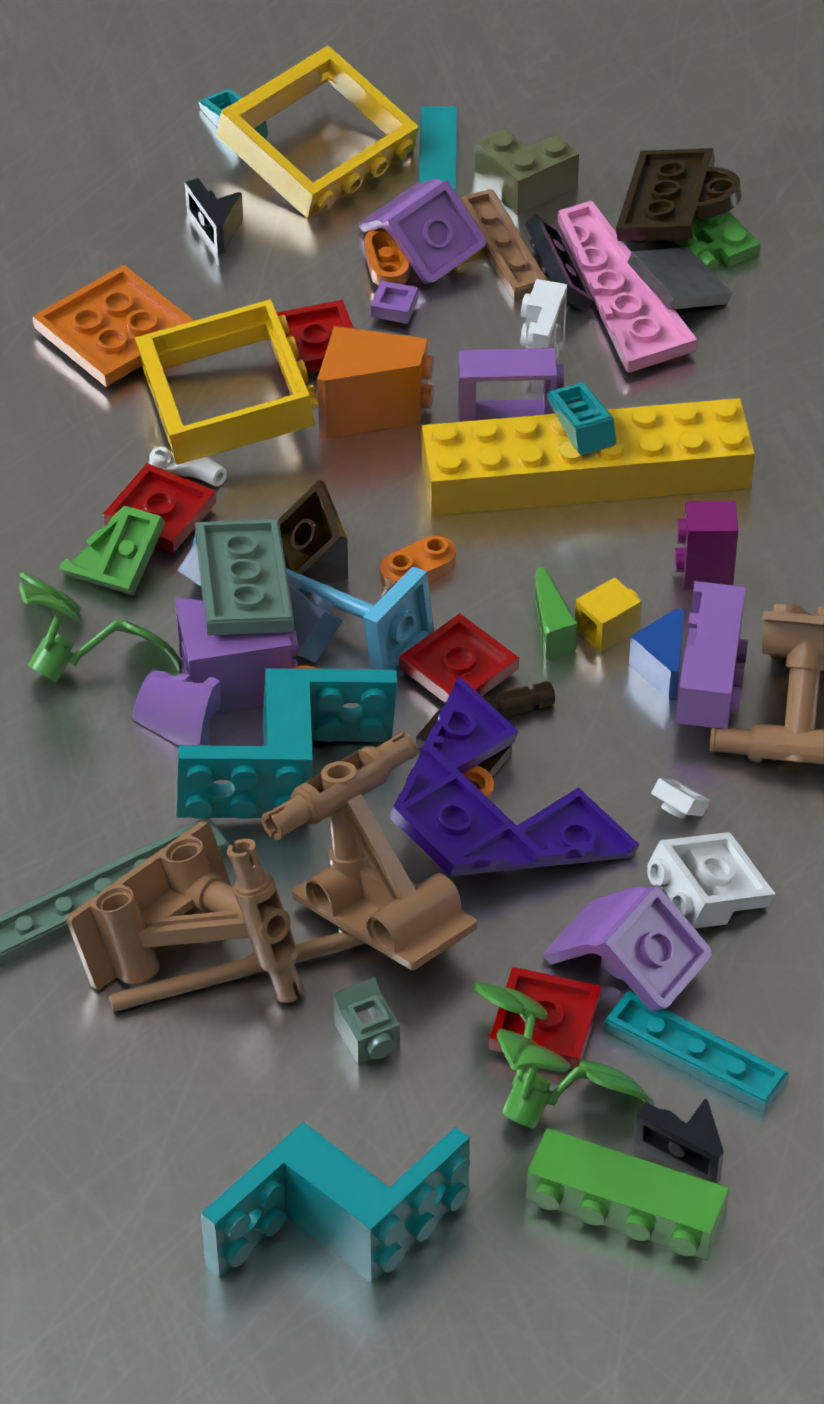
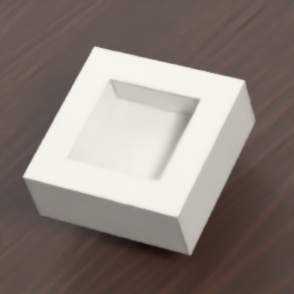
M659 778L651 792L652 795L664 801L661 807L665 811L681 819H685L686 815L703 816L711 802L709 799L673 779Z

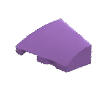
M153 670L146 677L140 688L134 706L133 720L176 745H210V718L221 709L220 681L214 677H209L203 683H195L189 674L172 676L167 672Z

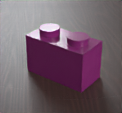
M685 501L684 518L677 519L676 540L677 544H682V548L674 549L675 572H682L683 589H694L695 581L725 585L734 584L739 532L736 501Z

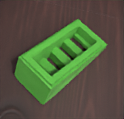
M544 567L537 568L535 576V603L543 653L547 660L575 653V649H577V622L547 569Z

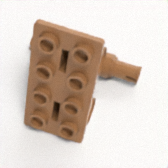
M774 604L773 611H763L762 653L770 655L771 658L786 659V667L790 668L785 726L756 723V725L751 726V729L728 727V729L711 728L710 752L748 755V759L762 763L763 759L824 764V729L815 728L820 670H824V607H818L817 615H811L798 605Z
M402 731L376 748L372 746L363 747L339 762L326 765L320 774L296 787L291 794L290 800L262 815V824L271 838L274 837L275 840H280L284 835L304 823L317 824L328 817L332 847H330L328 852L330 866L293 888V899L408 969L415 970L477 930L478 926L476 918L461 910L459 892L448 877L438 873L419 885L409 879L363 798V795L386 782L392 769L416 757L418 750L414 739L409 734L405 735V732Z
M201 821L66 917V921L90 985L100 990L116 978L129 984H138L151 979L160 968L155 950L160 946L250 938L259 966L270 974L277 1000L284 1003L297 1000L293 987H295L297 995L302 996L305 990L295 966L298 950L290 929V916L283 908L273 876L263 870L255 841L248 838L235 841L234 844L238 853H236L234 846H228L226 850L227 855L231 860L237 878L235 886L232 887L211 825Z

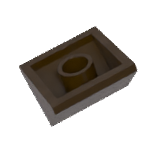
M318 480L279 518L286 568L327 585L348 580V539L325 482Z

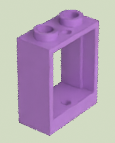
M555 348L459 350V422L555 414L548 402L547 393L564 387V365L556 364ZM544 380L543 399L476 401V382Z

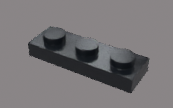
M534 214L525 225L532 238L529 241L530 245L543 261L541 264L542 270L552 282L567 284L566 306L572 304L585 312L595 301L561 230L537 214Z

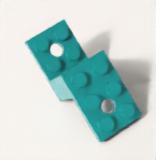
M265 668L262 722L263 746L178 745L176 818H262L264 813L290 800L294 789L311 779L313 763L312 741L386 742L391 739L397 689L396 670ZM347 703L359 704V706L355 708L343 707V705ZM217 780H227V781H230V782L227 783V784H216V783H214V781H217Z
M302 1122L201 1212L205 1267L220 1278L232 1266H240L249 1257L252 1248L266 1235H274L282 1227L287 1217L370 1283H373L384 1271L388 1273L394 1270L403 1259L405 1252L417 1240L422 1242L427 1239L434 1231L437 1222L449 1210L455 1211L459 1209L466 1201L470 1193V1137L454 1127L394 1184L388 1187L305 1122Z

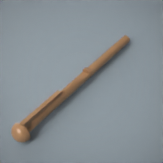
M339 928V933L296 944L298 956L295 963L367 943ZM251 953L243 959L109 994V1000L113 1012L261 973L265 970L259 966L255 953Z

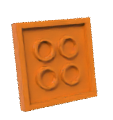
M124 264L33 315L34 328L105 387L142 366L135 337L194 321Z

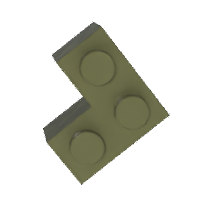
M506 128L475 141V177L488 189H493L498 198L517 216L578 188L579 153L558 134L529 147H526Z

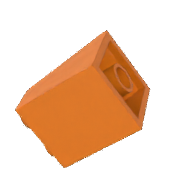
M334 326L317 378L319 438L329 439L420 424L424 409H431L434 397V385L428 384V379L431 380L434 368V356L428 355V338Z

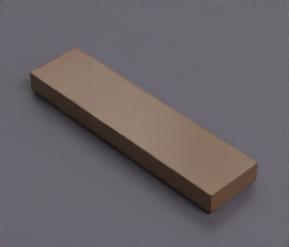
M493 189L459 197L485 236L486 245L484 246V252L513 301L523 299L525 293L531 294L536 279L549 281Z

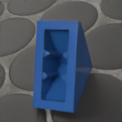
M684 609L671 611L632 635L630 640L629 665L668 700H677Z

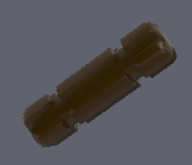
M548 681L533 684V689L524 686L495 693V698L490 699L489 695L482 696L503 717L533 711V706L537 705L538 709L555 704V691L552 684Z

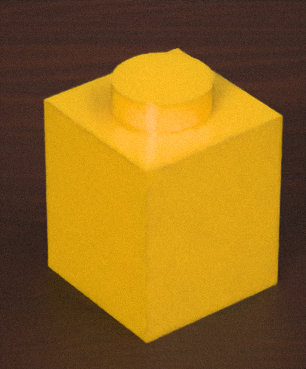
M614 577L576 599L575 620L577 622V631L600 652H603L640 630L642 601L635 591L626 588Z

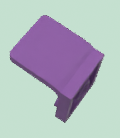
M433 179L415 184L358 223L362 232L379 228L385 229L393 237L424 284L437 281L486 245L485 236L448 180Z
M657 884L649 888L632 887L594 899L584 907L543 953V957L549 964H555L589 953L602 956L613 966L646 1007L653 1012L669 1007L712 955L709 945Z

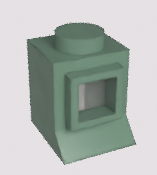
M376 977L333 993L334 1024L358 1065L372 1059L384 1058L392 1051L400 1048V1024L383 998Z

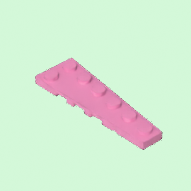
M591 200L559 210L558 224L627 373L695 352L697 349V338L675 309H668L629 266L627 262L631 251L623 241L617 240L616 231L594 202Z

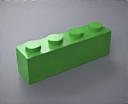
M550 1128L546 1129L527 1170L526 1200L535 1202L539 1207L546 1210H559L580 1217L584 1222L591 1225H604L624 1232L635 1240H648L669 1247L683 1256H696L708 1260L727 1212L728 1187Z

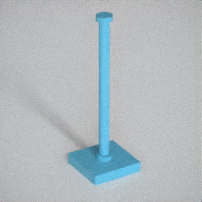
M194 537V540H193L192 547H193V545H194L195 542H196V538H195V537ZM413 566L375 605H372L286 568L288 574L303 583L300 589L302 593L310 596L313 591L331 602L334 607L363 619L371 670H396L398 672L400 670L399 656L434 632L427 572Z

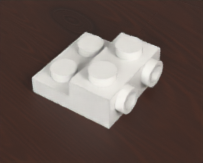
M536 279L531 294L525 293L522 301L521 317H526L527 322L522 327L520 346H525L526 349L555 348L557 364L565 343L567 284ZM531 380V391L543 393L544 380Z
M730 832L660 840L647 865V874L651 884H657L663 888L672 903L694 929L725 925L734 911L769 907L775 896L772 888Z

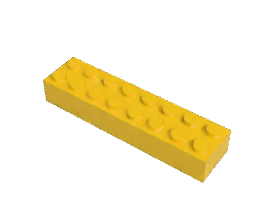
M741 399L607 409L614 418L616 443L611 447L584 455L579 454L556 414L422 425V465L431 516L751 489L755 453Z

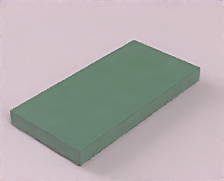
M279 519L195 523V538L207 636L294 632V617Z

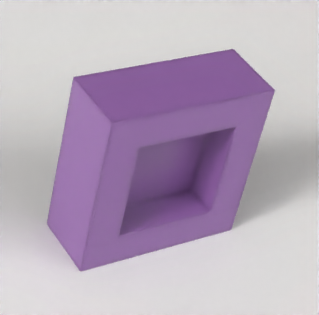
M380 281L370 305L371 317L408 324L418 300V287Z

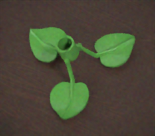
M20 572L18 575L21 580L19 590L24 604L44 605L50 607L54 614L47 637L44 636L28 663L29 667L57 683L68 663L76 667L85 654L115 631L140 636L156 644L169 655L178 672L182 668L180 657L165 640L155 633L125 620L113 621L75 653L71 652L74 643L57 634L64 614L77 623H81L82 619L67 605L78 612L82 609L81 606L64 592L52 587L49 583L25 572Z
M476 982L474 984L472 992H478L494 1005L518 1013L525 1022L524 1036L505 1029H499L497 1033L498 1042L512 1071L517 1070L512 1082L514 1086L502 1110V1113L509 1119L521 1125L536 1128L546 1105L555 1106L560 1095L579 1078L589 1079L598 1085L642 1099L644 1103L647 1102L654 1105L653 1100L631 1077L618 1069L589 1060H581L579 1066L575 1067L553 1091H550L549 1087L552 1082L538 1074L539 1068L569 1072L571 1065L559 1054L538 1046L532 1040L535 1017L546 1020L548 1016L547 1011L537 1001L517 990L484 982Z

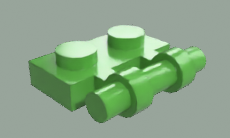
M729 211L719 216L698 219L693 239L675 242L680 247H690V250L711 271L718 267L719 259L729 268L759 256L761 245Z

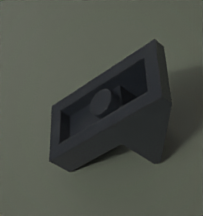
M199 178L185 182L188 214L217 255L225 253L243 221L242 193L236 192L217 199L212 190L208 191Z
M703 1100L687 1123L680 1120L673 1112L659 1109L645 1102L636 1114L634 1142L693 1174L717 1184L721 1179L724 1150L708 1100Z

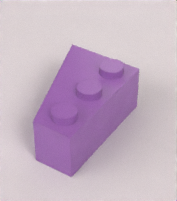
M694 582L692 611L688 624L689 633L687 645L685 644L679 686L676 723L728 729L730 712L739 713L748 640L740 639L746 587Z

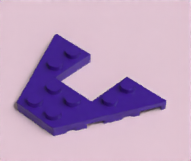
M459 676L422 747L414 768L411 769L402 792H400L392 808L390 819L449 876L634 857L640 844L579 787L519 825H516L463 775V773L515 743L519 731Z

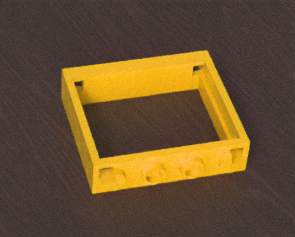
M327 45L222 110L217 136L308 219L324 208L328 210L336 200L345 194H353L360 188L362 183L373 176H381L396 161L405 160L407 154L416 147L415 141L419 126ZM329 82L387 136L320 179L312 182L254 128Z
M271 299L135 337L141 364L177 465L316 425L313 409L319 408V403L315 396L313 384L305 385L309 383L303 360L296 361V359H299V353L293 336L286 338L287 335H290L285 315H277ZM269 339L291 395L183 426L163 369Z

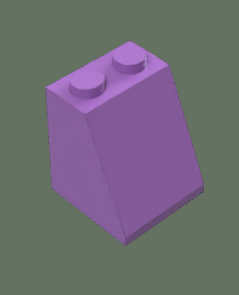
M184 597L175 599L179 657L182 662L183 674H189L195 683H203L209 677H214L220 681L221 709L214 715L262 708L264 703L265 668L291 669L298 666L297 660L292 659V656L299 655L295 630L294 632L207 636L203 601Z

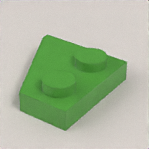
M124 505L110 518L107 526L97 530L86 540L89 545L72 561L66 558L61 563L59 569L66 576L134 596L166 522L159 515Z

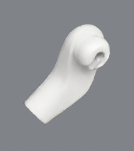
M157 447L149 455L150 460L148 464L180 477H192L202 480L215 487L222 485L227 476L226 469L209 456L177 465L172 451L170 452L166 447Z

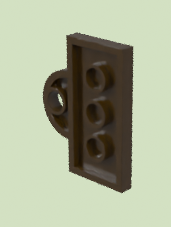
M714 148L640 151L616 226L617 240L643 243L648 240L680 242L685 239H693L698 219L719 216L738 205L742 197L738 175L728 169L714 167Z

